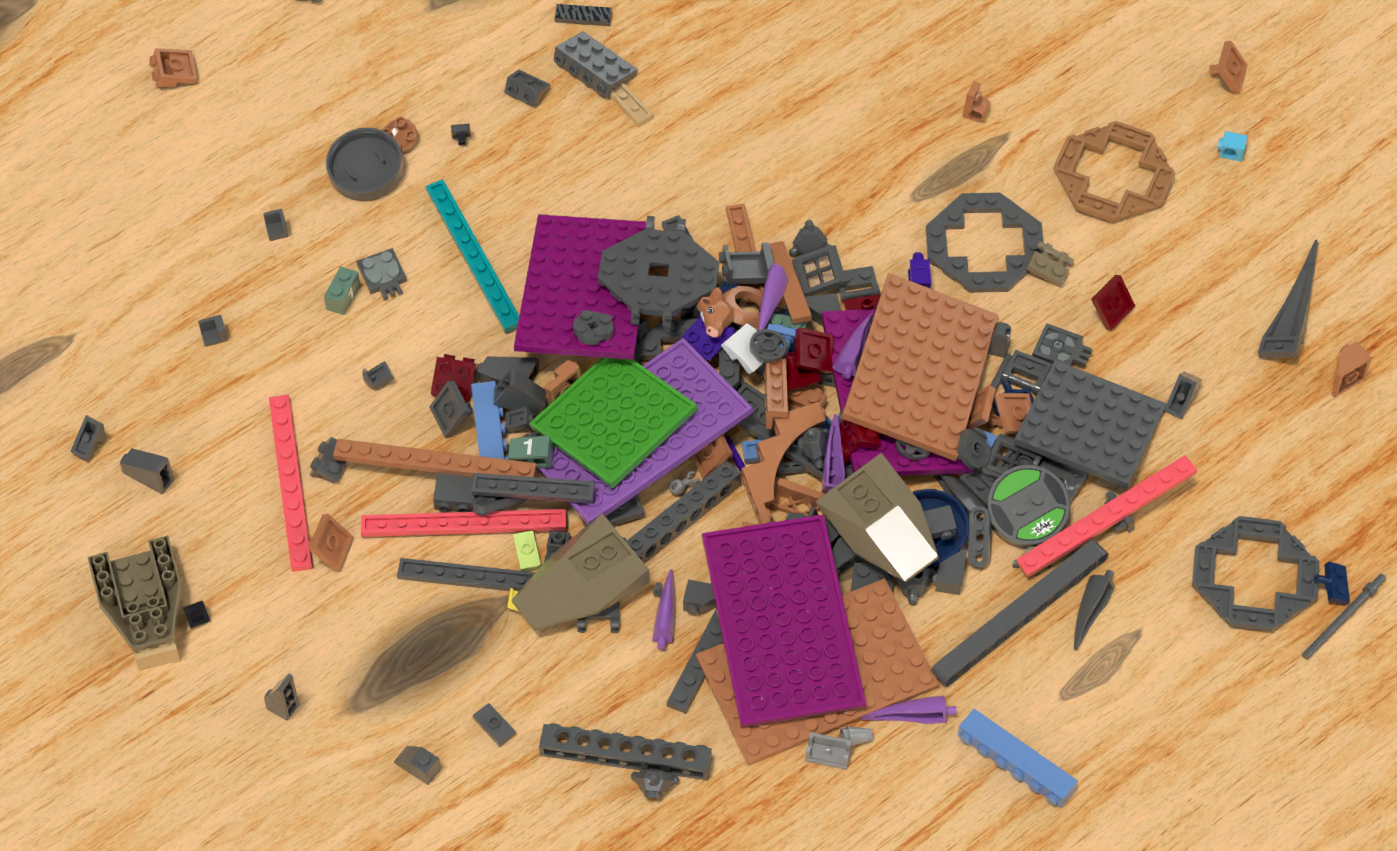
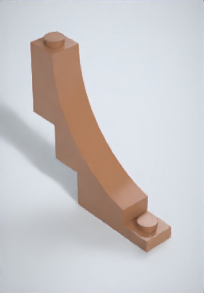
M819 402L788 411L787 418L773 417L772 427L776 436L758 442L755 449L760 462L741 469V479L758 524H765L767 521L771 522L772 520L771 512L766 507L772 505L774 501V481L782 457L799 437L804 436L808 429L813 427L819 428L824 425L827 415L825 409L820 407Z

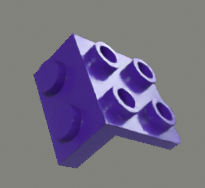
M700 316L683 334L681 339L684 338L709 362L723 348L721 344L731 337L736 330L729 325L723 330L721 336L712 337L706 333L705 324Z

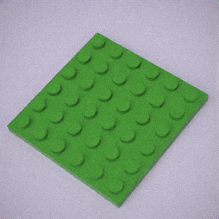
M601 358L534 418L529 425L539 435L550 436L555 447L613 489L698 410L696 403L636 361L631 359Z

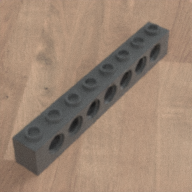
M725 461L626 542L643 563H646L740 486L741 473L728 461Z
M556 723L543 725L539 743L540 756L639 771L665 772L679 777L707 781L712 760V748L704 745L692 746L684 742L672 743L666 742L663 739L652 740L645 739L642 736H624L621 733H604L597 729L591 731L583 730L580 727H563ZM561 739H566V740H568V741L565 742V743H560V742H558V741L561 740ZM582 742H587V743H588V745H586V746H581V745H579V744L582 743ZM603 745L609 746V748L602 749L600 747ZM625 748L630 749L629 752H623L621 750ZM646 751L651 752L650 755H644L642 753ZM669 754V755H672L673 757H671V758H664L663 756ZM686 758H693L694 760H693V761H685L684 759H686Z

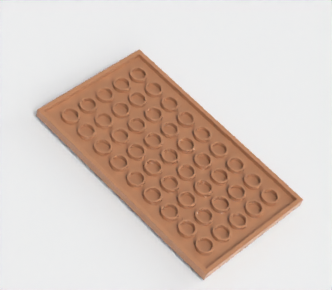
M888 273L841 418L956 461L960 434L962 430H966L990 346L991 335L999 314Z
M885 578L842 595L866 701L865 708L740 727L724 644L722 643L696 654L695 658L748 766L807 742L810 732L821 735L827 734L861 720L862 716L905 702L939 688V682L931 672V667Z

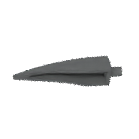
M933 474L943 491L955 497L962 504L967 513L968 520L969 514L974 507L982 506L986 508L967 487L952 475Z
M1107 570L1105 575H1092L1087 582L1076 620L1074 650L1079 648L1091 625L1109 602L1115 588L1112 582L1114 572L1111 570Z

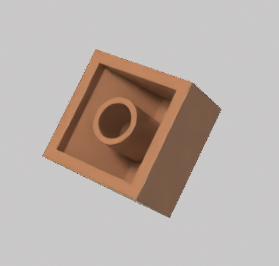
M1357 341L1350 345L1346 344L1340 350L1334 372L1332 396L1334 398L1366 378L1372 357Z

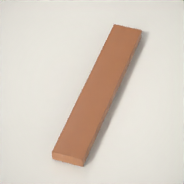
M745 204L726 206V214L735 252H755ZM763 283L743 284V286L752 287L763 293ZM746 299L747 304L755 303L752 300Z
M784 242L770 243L774 263L782 266L788 277V283L782 297L792 324L812 321V315Z

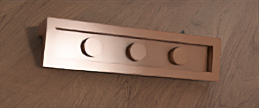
M786 358L765 363L766 429H772L773 417L787 418Z
M780 478L777 483V492L770 508L787 514L788 512L794 514L802 513L808 516L811 507L816 508L817 512L820 511L815 501L825 495V493ZM780 496L788 498L790 501L786 505H781L777 502ZM804 504L808 506L809 510L801 512L798 511L796 506Z

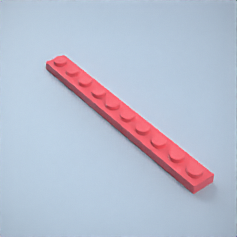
M289 394L269 397L292 572L312 569V562L308 545L309 540Z
M1186 455L1182 456L1016 559V563L1028 578L1191 478L1197 474V469Z
M566 509L493 511L487 515H478L475 512L361 515V537L512 533L532 530L533 532L566 531Z

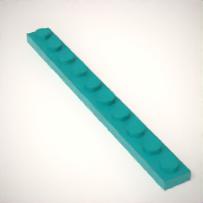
M444 180L426 185V191L502 329L505 333L516 329L519 314Z

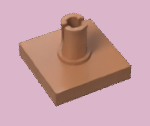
M1225 41L1219 63L1210 65L1209 71L1212 77L1220 75L1231 92L1238 94L1241 91L1248 64L1233 42Z
M991 385L976 392L966 430L977 428L985 423L991 427L997 424L998 416L990 412L996 391Z
M999 393L995 396L1000 415L997 419V425L1001 428L1003 427L1004 434H1017L1032 405L1030 396L1024 393Z
M723 434L692 455L702 479L707 477L725 461L730 462L729 460L733 457V453Z
M322 514L315 534L309 540V550L333 571H340L353 536L329 514Z

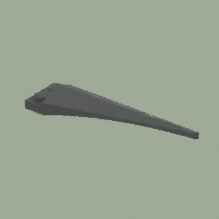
M1317 239L1314 241L1288 297L1262 337L1258 350L1260 358L1298 357L1301 344L1304 342L1319 245Z

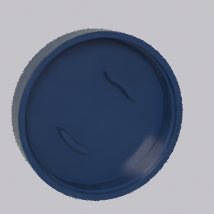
M921 489L912 493L921 503L923 511L950 505L957 527L953 537L946 540H941V538L933 540L939 558L927 566V568L933 567L936 570L939 569L941 562L966 548L969 540V520L962 504L952 495L936 489Z

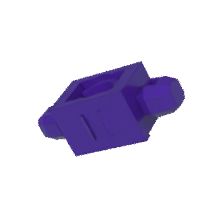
M915 252L912 259H910L908 280L931 288L929 259H924L921 252Z

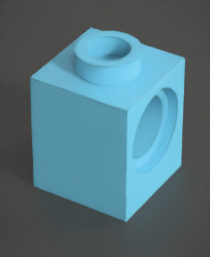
M1225 131L1224 138H1219L1217 149L1221 150L1219 157L1242 162L1248 136Z

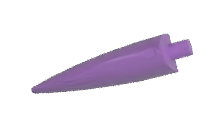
M776 263L770 266L760 305L758 331L765 328L784 295L788 283V277L784 268Z
M873 313L852 333L833 365V369L842 373L846 379L855 376L874 316Z
M837 414L833 416L824 458L822 493L825 494L845 480Z
M672 569L669 570L654 623L652 642H658L657 648L659 650H664L666 643L673 642L675 586Z
M944 695L893 704L862 716L861 720L907 721L922 724L946 723V715L957 714L956 706L946 707Z

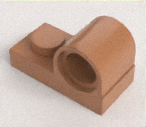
M973 81L966 96L962 117L982 122L991 103L988 99L981 96L982 92L979 91L981 83Z

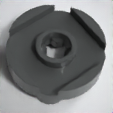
M584 310L574 320L573 333L580 342L588 345H597L599 341L604 339L607 341L612 337V318L609 314Z
M979 428L962 430L960 434L959 448L957 449L958 459L962 460L970 469L982 468V466L988 464L991 457V446L987 445L985 440L988 437Z

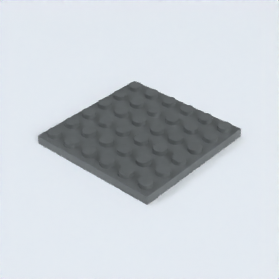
M1055 360L1013 444L1127 489L1167 403Z

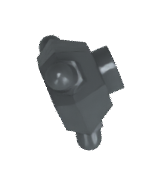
M807 220L804 227L799 230L795 237L793 247L789 250V255L795 257L797 254L803 255L829 246L827 244L828 239L819 227L814 225L812 220Z
M813 427L808 429L804 436L799 437L798 447L801 453H805L806 456L811 458L816 469L820 470L824 467L823 459L825 458L829 431Z
M926 567L906 583L895 577L903 593L908 596L910 604H915L919 595L922 596L932 582V576L934 571H936L933 567Z
M640 770L631 774V779L638 784L640 790H645L644 797L661 798L662 792H667L672 785H676L679 782L678 776H671L670 773Z

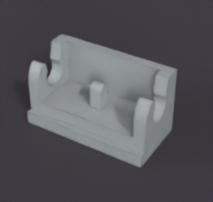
M810 732L805 762L847 770L852 741Z

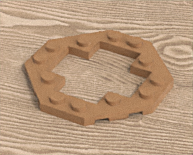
M1118 121L1111 122L1108 126L1102 128L1096 127L1086 130L1084 134L1075 136V134L1068 136L1053 168L1077 211L1112 223L1161 207L1175 177L1173 168L1167 163L1166 156L1162 149L1157 146L1155 137L1151 132ZM1108 140H1112L1142 150L1143 154L1138 166L1155 171L1145 195L1126 189L1119 204L1085 192L1090 177L1074 172L1084 147L1103 153Z

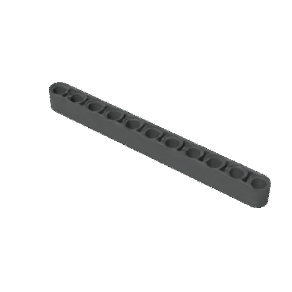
M1094 539L1090 540L940 659L932 667L931 672L945 687L950 686L1099 567L1107 559L1109 553Z

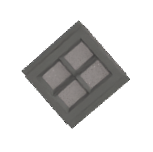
M829 245L794 257L795 259L791 260L804 297L814 296L847 283L836 245Z

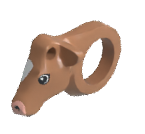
M737 286L722 295L719 287L714 288L709 297H702L696 306L705 324L706 333L712 337H719L722 335L723 330L732 322L743 326L749 324L752 327H759L760 312L753 313L743 310L736 304L735 299L746 298L752 300L760 307L763 293L752 287Z

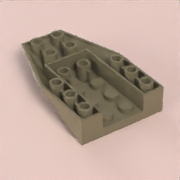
M882 453L815 501L824 517L856 555L905 583L939 558L921 503Z
M601 514L553 553L512 598V603L534 630H539L599 614L649 584V569L607 518Z
M168 535L148 540L150 551L110 561L108 552L87 557L99 606L132 651L174 640L182 585Z

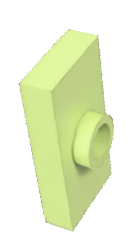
M533 530L513 534L520 570L532 571L540 569L541 563Z

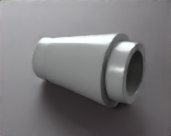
M851 726L840 729V738L851 740V746L872 741L873 738L871 729Z

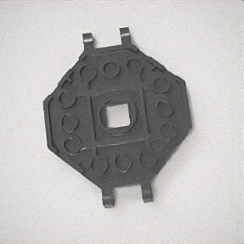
M647 216L645 230L602 251L598 284L602 287L605 286L610 290V294L615 299L627 305V309L632 315L631 324L639 325L640 314L663 316V327L671 328L672 317L677 315L679 310L685 307L688 309L698 304L702 297H709L711 295V292L717 286L719 261L685 233L686 219H678L676 232L655 230V216ZM654 266L665 267L669 269L668 277L648 275L649 268Z

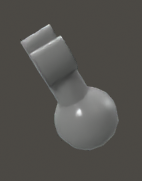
M690 471L685 479L673 480L669 485V489L673 494L680 495L684 492L685 487L697 485L700 482V478L690 479L694 475V471Z

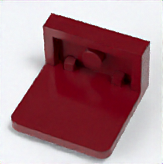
M449 354L437 357L431 395L437 397L448 381H455L465 402H468L471 396V384H473L475 371L477 372L479 364L474 363L475 359L463 357V361L455 360L456 356Z
M845 419L839 424L844 464L849 461L851 453H855L859 447L878 449L881 445L877 431Z

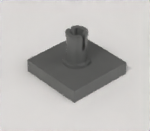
M448 381L429 406L444 437H452L464 419L472 414L473 410L471 404L465 402L455 381Z

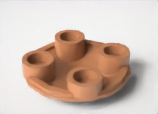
M402 116L389 122L382 129L397 141L402 153L410 150L417 140L415 125Z

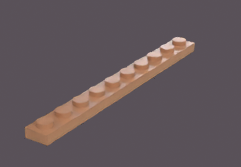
M337 439L333 454L334 460L468 477H473L474 473L535 477L537 469L536 463L345 439Z

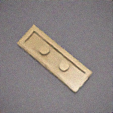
M624 83L612 89L610 98L638 127L654 119V114Z

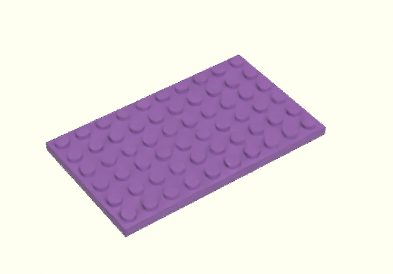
M684 338L647 362L643 367L696 403L698 410L613 489L555 446L552 468H537L545 478L595 481L593 503L568 502L587 524H590L601 514L606 517L754 412L753 408Z

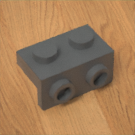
M330 437L326 442H321L317 449L319 452L318 457H315L310 465V468H312L310 476L314 477L318 474L334 484L338 481L346 461L334 460L333 458L337 439Z

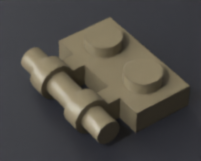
M1039 241L1036 248L1040 249L1042 253L1040 254L1035 251L1026 269L1061 287L1069 271L1068 268L1062 265L1065 263L1071 266L1074 259L1070 258L1067 253L1063 251L1061 253L1052 248V245L1049 243L1045 244ZM1048 254L1058 259L1057 262L1048 258Z

